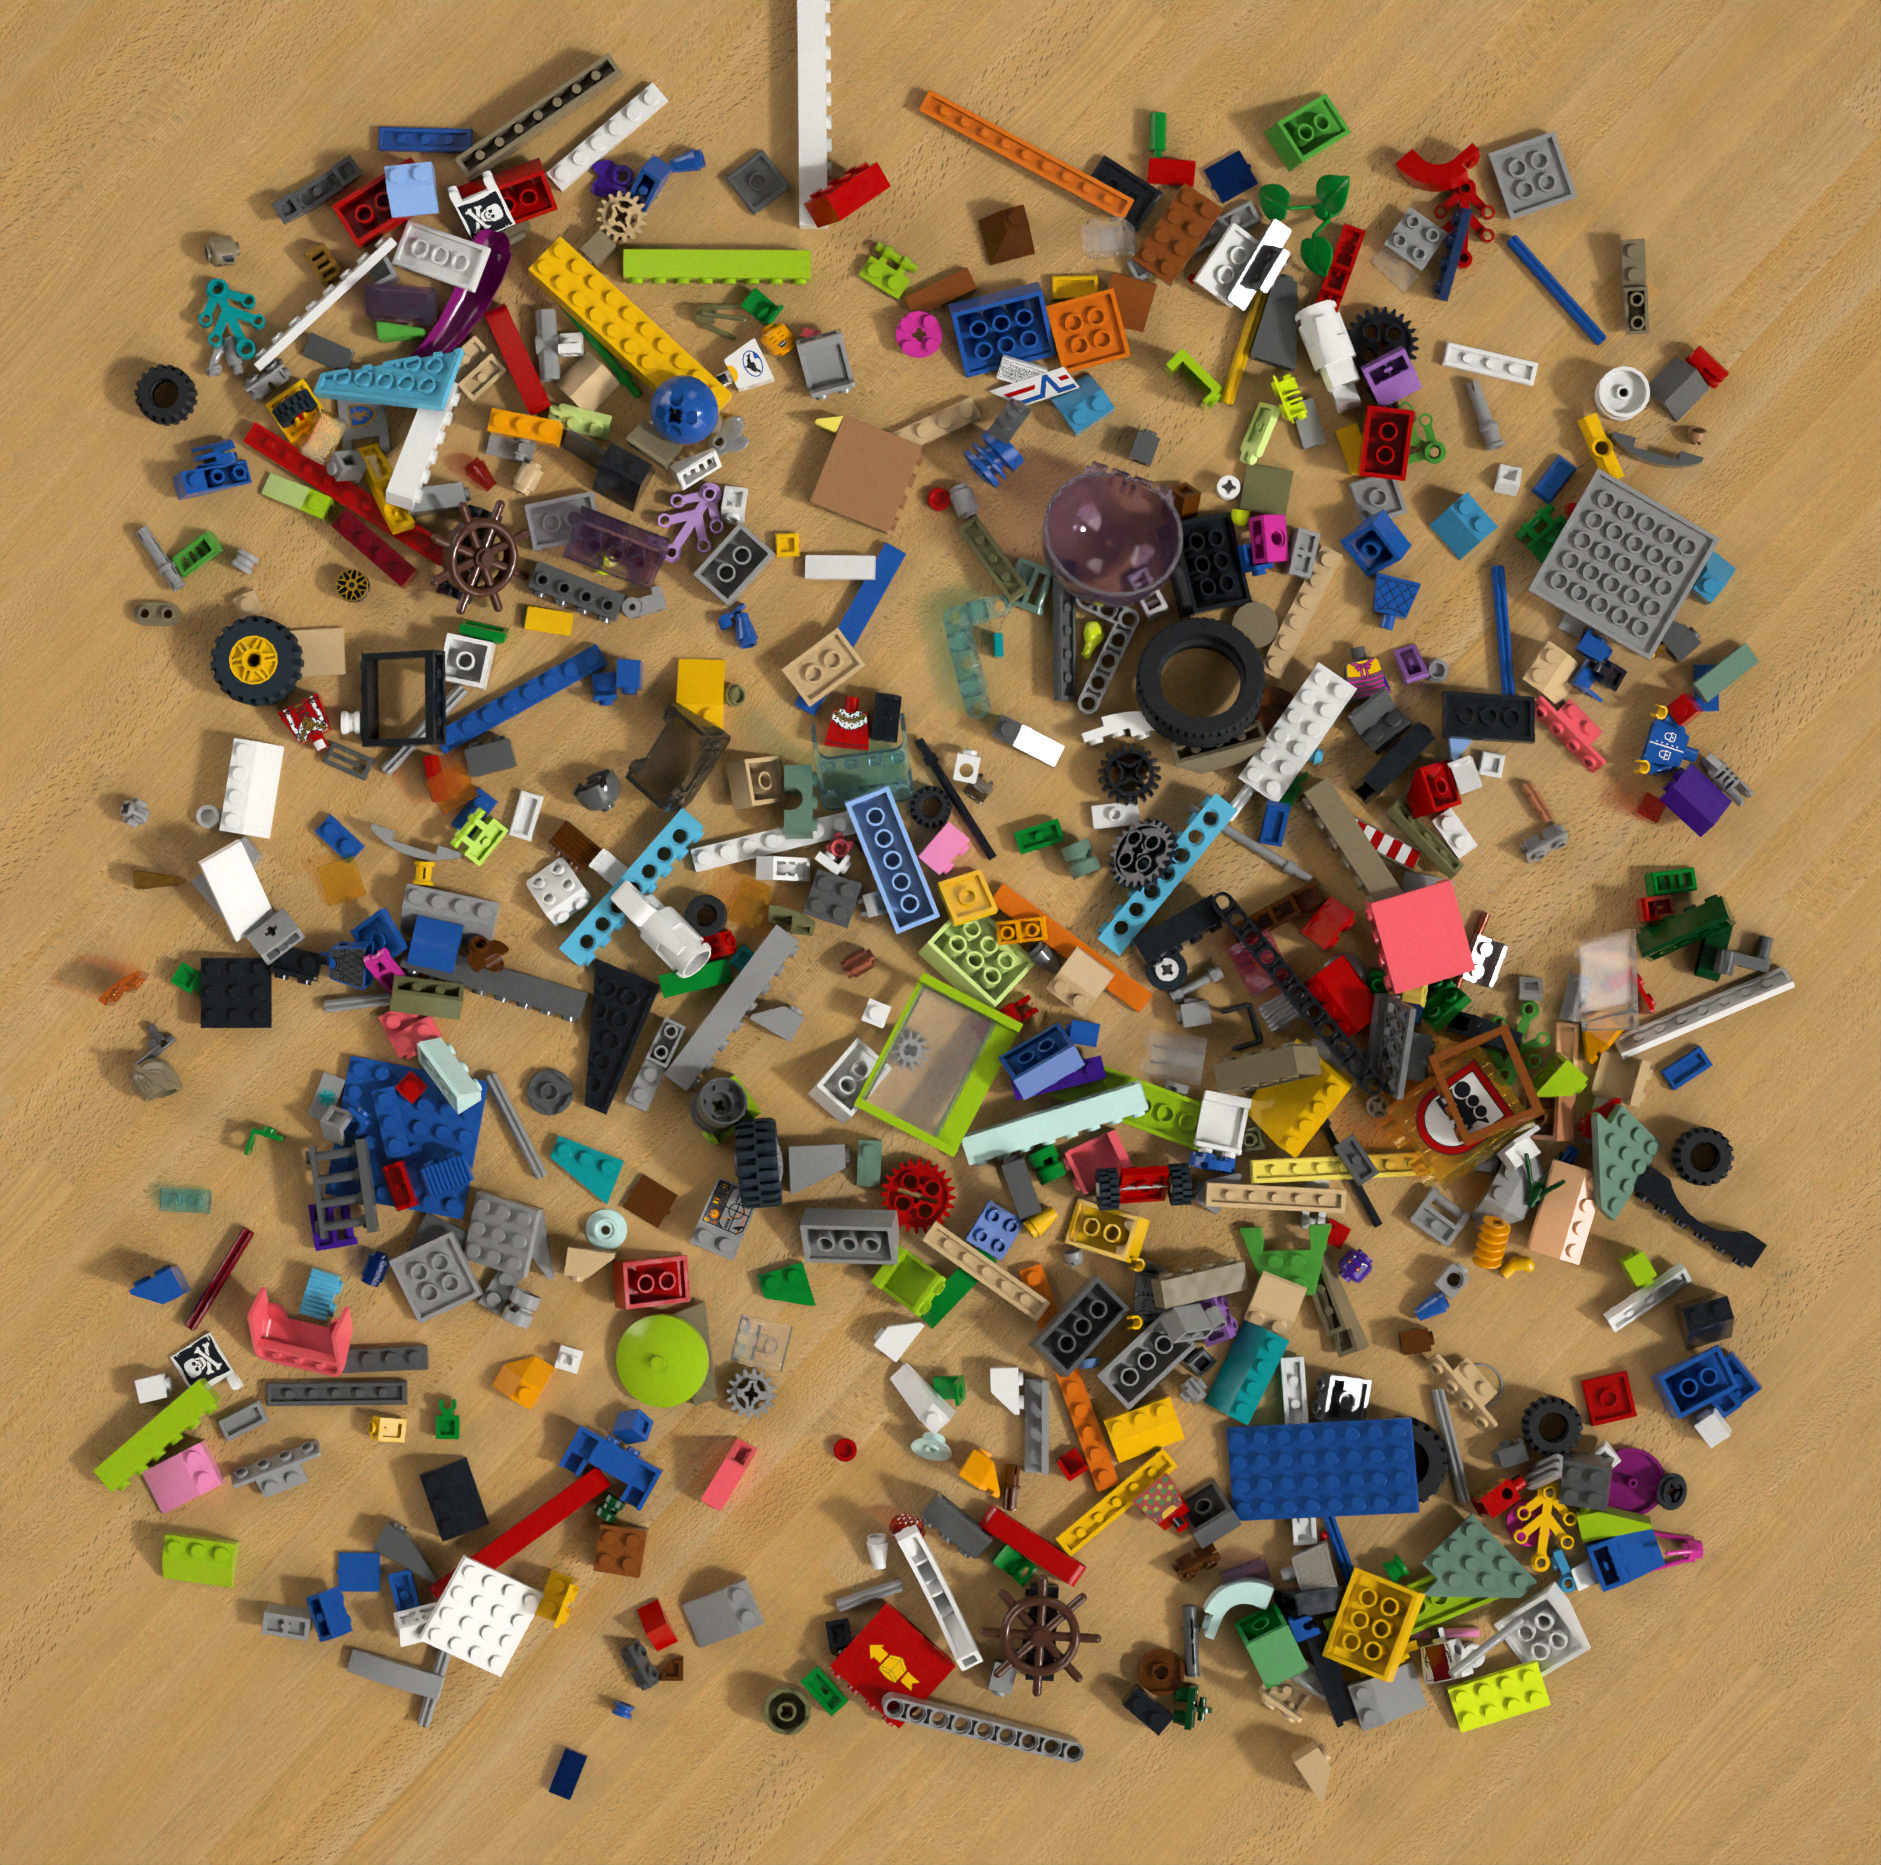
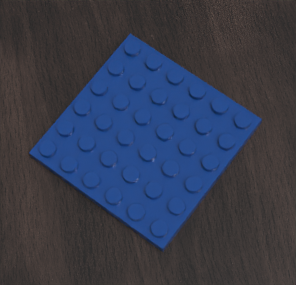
M357 1056L350 1057L341 1108L348 1111L351 1106L357 1108L361 1106L370 1114L369 1118L372 1122L358 1139H368L377 1204L395 1207L382 1167L405 1160L419 1201V1205L407 1209L464 1219L470 1182L429 1196L420 1170L425 1168L424 1163L437 1159L438 1163L447 1160L445 1155L459 1151L460 1155L466 1153L473 1171L488 1091V1084L485 1080L477 1079L482 1087L481 1100L462 1113L457 1114L425 1069ZM412 1070L429 1087L413 1104L396 1089L411 1154L387 1160L371 1091L392 1086L396 1087ZM352 1119L346 1128L349 1132L356 1133L360 1128V1124L357 1120ZM344 1134L345 1144L342 1146L334 1143L333 1150L350 1148L355 1142ZM354 1157L331 1159L328 1174L355 1171V1168H359L358 1159H354ZM351 1180L326 1184L325 1194L334 1196L358 1194L359 1191H362L361 1182Z

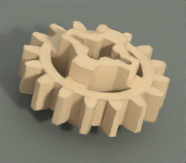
M622 191L617 192V197L612 193L609 194L610 201L603 199L601 202L605 207L598 208L597 210L602 213V216L597 218V221H603L600 230L607 229L606 236L609 237L613 234L614 241H618L622 237L623 242H627L628 236L633 240L636 239L635 232L643 233L644 231L640 226L647 225L648 223L643 220V217L648 215V212H642L645 203L638 204L637 202L640 197L636 196L632 199L631 192L629 191L625 196H623ZM620 201H627L633 206L625 207ZM611 207L613 212L611 218L608 219V210ZM619 211L627 213L628 216L625 217L626 222L618 220ZM637 214V223L634 226L632 220L634 215ZM615 225L620 226L625 232L616 231L612 227Z

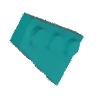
M560 1135L550 1158L605 1204H608L624 1160Z

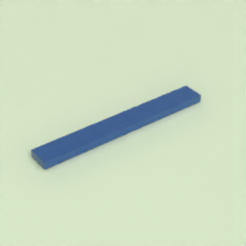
M885 543L876 559L875 580H864L838 626L853 648L906 556V553L888 543ZM799 695L794 705L815 716L826 696L809 707L801 695Z

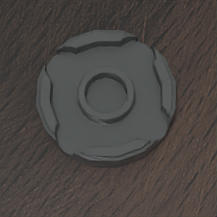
M546 1069L540 1071L531 1078L527 1086L529 1104L535 1111L543 1115L562 1113L573 1100L574 1089L572 1082L566 1074L559 1070Z

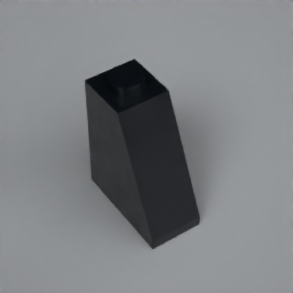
M1338 1584L1336 1587L1300 1590L1297 1587L1274 1590V1598L1282 1615L1304 1617L1339 1610L1346 1587L1345 1585Z

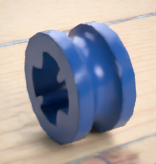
M615 1700L616 1708L612 1709V1713L631 1719V1711L635 1709V1706Z

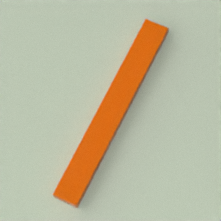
M1003 883L993 896L997 908L1013 920L1045 916L1048 939L1042 941L1066 959L1070 957L1077 946L1115 974L1105 988L1138 1013L1141 1012L1153 996L1150 991Z

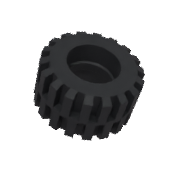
M160 364L157 368L150 367L147 374L143 372L141 375L143 377L142 380H138L136 383L138 390H135V395L137 396L136 403L140 407V411L147 418L159 425L170 426V424H180L179 421L181 420L186 421L188 419L187 415L189 413L193 414V406L197 405L198 400H196V396H198V393L194 387V382L184 371L173 365L168 364L164 366ZM163 383H174L179 390L177 401L168 408L158 407L154 401L156 389Z
M1706 1127L1691 1128L1687 1132L1684 1131L1681 1137L1676 1139L1675 1147H1672L1673 1157H1671V1161L1675 1165L1673 1168L1688 1183L1698 1186L1717 1184L1722 1178L1725 1179L1728 1176V1170L1731 1171L1733 1167L1731 1166V1162L1734 1161V1156H1732L1731 1152L1733 1147L1729 1145L1728 1142L1730 1141L1728 1138L1724 1137L1719 1131ZM1698 1143L1711 1145L1715 1152V1160L1707 1170H1697L1691 1164L1690 1153Z
M1554 1396L1540 1397L1536 1402L1532 1401L1530 1403L1531 1406L1524 1410V1418H1521V1432L1524 1434V1439L1529 1446L1538 1453L1549 1457L1554 1454H1567L1572 1447L1575 1448L1578 1445L1576 1442L1578 1439H1581L1582 1435L1580 1432L1583 1430L1582 1419L1577 1409L1566 1400ZM1548 1413H1558L1563 1417L1565 1423L1562 1434L1553 1440L1543 1438L1539 1433L1540 1420Z

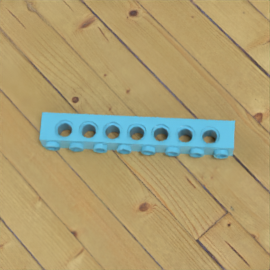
M1217 793L1213 796L1208 794L1200 804L1203 806V809L1199 814L1193 812L1185 822L1189 825L1184 832L1179 830L1176 833L1177 839L1175 842L1179 844V847L1176 849H1185L1187 858L1179 862L1172 857V860L1176 862L1174 865H1169L1172 869V876L1168 880L1157 879V895L1153 898L1146 897L1144 887L1141 892L1136 889L1130 890L1126 895L1130 899L1125 905L1120 903L1112 912L1115 916L1110 923L1105 921L1097 932L1100 935L1097 939L1118 956L1122 954L1132 939L1135 938L1238 811ZM1211 811L1216 814L1217 820L1213 825H1206L1204 823L1203 816L1206 812ZM1198 830L1201 832L1202 839L1199 843L1194 844L1189 841L1188 835L1190 831ZM1132 903H1140L1142 905L1143 912L1139 916H1133L1129 912V907ZM1118 921H1125L1128 924L1126 933L1118 934L1115 931L1114 926Z
M682 808L559 949L579 967H582L584 964L589 966L596 958L594 952L599 947L603 949L612 939L609 935L615 929L619 931L627 922L625 919L627 915L623 911L615 913L612 910L613 901L610 899L611 895L625 880L630 883H638L640 892L644 896L645 894L651 895L658 887L656 882L662 876L665 879L674 869L671 866L676 859L681 861L689 852L687 849L692 841L696 844L704 835L702 831L704 826ZM677 830H684L686 833V840L682 843H677L674 840V833ZM663 847H667L671 851V856L666 861H662L658 857V852ZM647 865H652L655 868V875L652 878H646L643 875V869ZM602 917L609 921V927L605 931H600L596 925L598 919ZM585 935H590L594 941L592 947L588 949L584 948L581 944V939Z

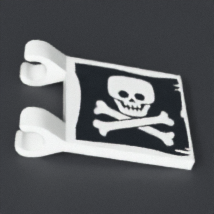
M490 170L482 173L487 189L462 199L455 185L447 188L449 197L472 242L476 235L486 228L498 232L515 224Z
M211 1332L170 1357L188 1387H191L197 1380L205 1378L211 1387L224 1378H227L233 1390L240 1389L243 1386L241 1379L233 1370Z

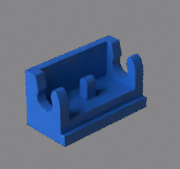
M1285 1615L1297 1643L1321 1634L1315 1621H1310L1312 1620L1311 1616L1294 1617Z

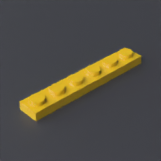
M1161 1448L1055 1539L1071 1557L1134 1504L1132 1502L1164 1474L1167 1473L1169 1475L1178 1465Z

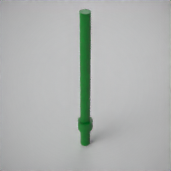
M561 308L615 373L619 383L622 386L625 385L635 399L639 398L643 393L633 382L631 374L627 370L624 371L609 351Z

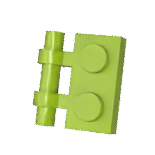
M879 242L875 250L881 253L882 256L879 260L870 256L859 277L899 301L911 281L904 276L906 270H909L915 274L919 266L913 263L910 257H904L895 252V248L892 246H886ZM888 259L900 265L897 271L886 265Z
M478 807L474 813H470L467 817L469 820L460 830L457 829L454 833L455 837L450 842L456 849L464 842L466 845L462 848L461 852L479 867L509 831L491 815L483 822L481 818L486 812L481 807ZM475 826H478L479 829L469 838L468 834Z

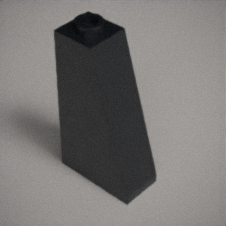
M1417 722L1350 789L1366 805L1370 803L1435 739L1430 728Z

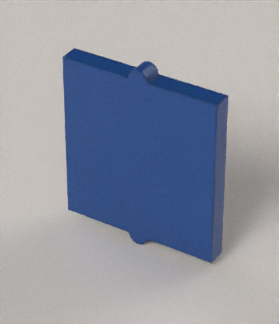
M339 1552V1569L336 1573L339 1575L340 1592H380V1574L383 1572L380 1569V1552Z

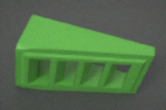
M376 321L378 339L382 343L424 339L427 337L425 329Z
M209 531L199 536L172 557L171 560L183 578H186L225 549L215 534ZM198 546H200L206 554L204 557L197 548ZM191 551L197 558V562H195V560L190 555ZM185 557L191 567L188 568L181 558Z

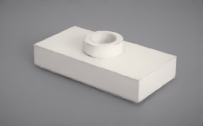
M1133 801L1129 802L1128 806H1124V802L1091 806L1094 829L1129 826L1130 823L1137 825V820L1140 819L1138 805L1134 806Z

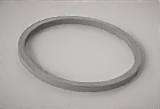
M1474 1364L1475 1366H1486L1493 1369L1501 1381L1499 1396L1494 1402L1484 1406L1487 1408L1494 1405L1500 1399L1503 1393V1380L1500 1373L1494 1367L1488 1364Z

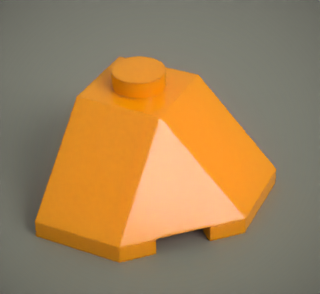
M1596 1010L1594 1013L1590 1011L1582 1021L1585 1024L1582 1027L1585 1062L1591 1065L1598 1059L1597 1054L1606 1051L1625 1029L1600 1010Z
M537 1356L504 1364L492 1385L511 1400L531 1410L556 1368Z
M974 1447L960 1467L959 1476L983 1491L988 1490L992 1496L999 1498L1000 1489L994 1460L990 1458L992 1454L983 1447H980L979 1450Z

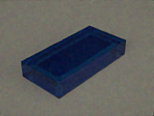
M566 1747L548 1792L570 1800L588 1755Z

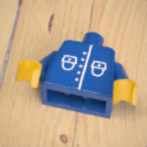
M1655 704L1658 707L1657 714L1650 713L1651 717L1658 719L1652 720L1640 760H1635V762L1640 764V769L1634 770L1635 774L1660 776L1671 773L1674 768L1680 767L1682 759L1693 763L1697 759L1699 750L1687 746L1689 735L1686 734L1685 727L1679 726L1663 705Z

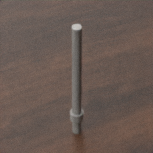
M1192 804L1188 812L1199 814L1202 809ZM1208 812L1203 816V821L1209 825H1213L1217 820L1216 817ZM1228 824L1221 830L1224 834L1283 868V872L1291 876L1293 874L1306 883H1309L1313 875L1299 868L1297 863L1284 859Z

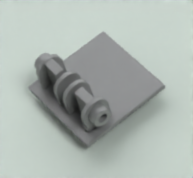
M1409 207L1383 245L1422 271L1448 233Z
M490 434L486 454L528 463L529 460L532 461L536 443L521 438L513 440Z

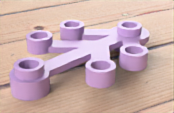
M706 483L700 487L699 492L692 494H674L670 499L671 505L674 508H682L684 504L699 503L694 510L672 515L663 513L658 517V524L662 528L686 522L674 542L666 545L663 549V557L667 562L676 563L680 560L682 556L680 549L694 527L696 528L698 538L697 549L699 552L708 553L711 550V543L707 540L702 516L707 507L711 517L710 530L715 534L723 531L724 525L720 520L717 503L721 500L722 493L716 484ZM708 490H712L714 492V496L712 498H707L705 496V493ZM680 497L682 503L675 505L673 503L674 498ZM662 517L669 518L667 525L661 524ZM715 522L721 524V528L718 531L712 528ZM702 542L708 543V548L706 550L700 549V544ZM669 549L676 550L674 557L668 556L667 552Z

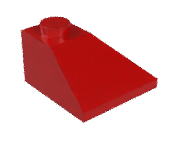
M1448 760L1416 769L1406 797L1413 819L1462 804L1451 768L1448 767Z

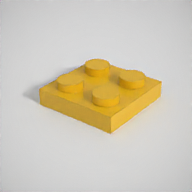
M981 869L937 883V889L954 927L996 914L998 911Z

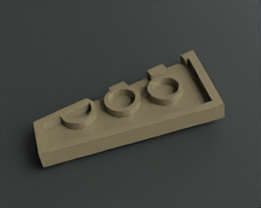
M704 1301L672 1314L692 1324L703 1337L708 1350V1373L704 1384L692 1397L695 1406L718 1397Z

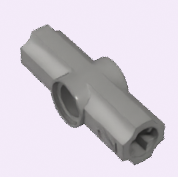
M556 309L536 310L537 336H535L536 354L539 357L540 381L560 380L561 375L558 354L560 336L557 333Z

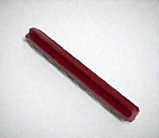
M244 1227L240 1231L186 1320L185 1326L188 1329L195 1331L252 1239L254 1235L252 1230Z

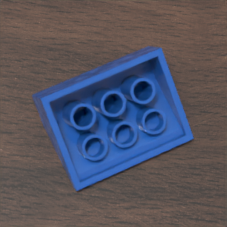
M1039 282L948 304L966 378L999 370L1003 354L1027 362L1056 355L1043 292Z

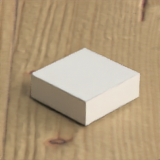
M1482 751L1478 774L1500 779L1505 755Z

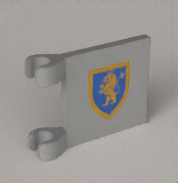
M337 400L343 451L354 450L353 440L379 437L382 452H391L385 405Z

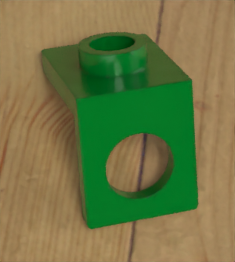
M753 288L740 305L763 326L771 325L784 308L782 304L775 305L757 288Z
M263 1125L262 1129L253 1127L244 1155H251L257 1134L280 1142L285 1141L286 1136L276 1134L277 1129Z
M964 1375L934 1376L932 1378L934 1390L944 1400L955 1399L956 1406H960L966 1399Z
M1006 1543L1003 1544L991 1560L993 1564L1011 1575L1022 1587L1027 1584L1037 1571V1568L1024 1555ZM1028 1567V1573L1025 1577L1021 1578L1022 1571Z

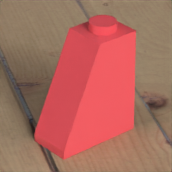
M737 1437L700 1500L704 1501L709 1507L721 1512L751 1462L757 1448Z

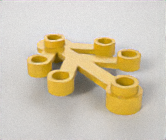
M1554 1481L1539 1487L1536 1497L1524 1506H1519L1516 1509V1516L1520 1520L1525 1521L1530 1518L1531 1512L1542 1504L1541 1514L1522 1529H1517L1513 1533V1539L1519 1544H1524L1527 1542L1528 1536L1539 1528L1537 1552L1530 1558L1531 1567L1538 1572L1546 1571L1550 1566V1559L1546 1555L1549 1529L1559 1539V1544L1562 1548L1571 1549L1575 1543L1573 1537L1567 1535L1551 1515L1553 1505L1562 1515L1564 1524L1573 1526L1577 1522L1576 1514L1569 1511L1565 1505L1559 1504L1560 1487ZM1552 1488L1553 1495L1547 1497L1545 1494L1546 1490ZM1522 1509L1527 1510L1525 1517H1520L1519 1513ZM1567 1515H1573V1521L1567 1523ZM1523 1532L1524 1539L1521 1541L1517 1540V1534ZM1565 1538H1570L1571 1540L1568 1546L1563 1545ZM1540 1558H1543L1545 1561L1542 1567L1537 1565V1561Z

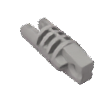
M1709 753L1700 762L1706 769L1708 776L1724 790V793L1737 806L1741 807L1745 801L1740 793L1746 798H1750L1753 795V791L1727 767V764L1721 759L1716 758L1712 753Z

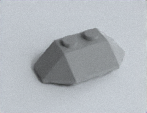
M1513 1135L1510 1142L1516 1139L1517 1137ZM1537 1155L1530 1160L1533 1181L1540 1183L1544 1173ZM1500 1159L1497 1173L1492 1174L1470 1218L1480 1224H1485L1483 1217L1486 1215L1499 1217L1509 1224L1524 1220L1530 1209L1526 1205L1529 1198L1526 1165L1523 1164L1510 1173Z

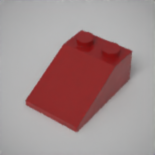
M687 1255L612 1261L615 1308L627 1310L690 1302Z

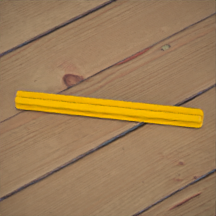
M1270 290L1267 294L1256 291L1253 296L1220 399L1224 404L1233 405Z

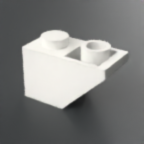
M1018 1366L990 1367L991 1393L1014 1415H1020L1019 1409H1024V1395H1019V1386H1023V1371L1018 1372Z

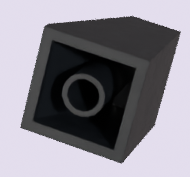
M610 442L599 463L592 490L634 512L655 473V469L652 464Z
M1716 1292L1673 1305L1686 1350L1732 1337L1734 1316L1727 1295Z

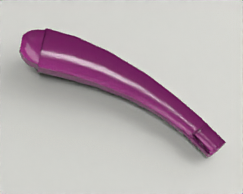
M486 228L476 235L473 240L474 243L491 249L476 292L473 293L455 286L439 321L410 357L418 355L420 358L433 356L434 352L442 351L443 354L452 352L484 315L504 281L513 256L510 241L504 232H496Z

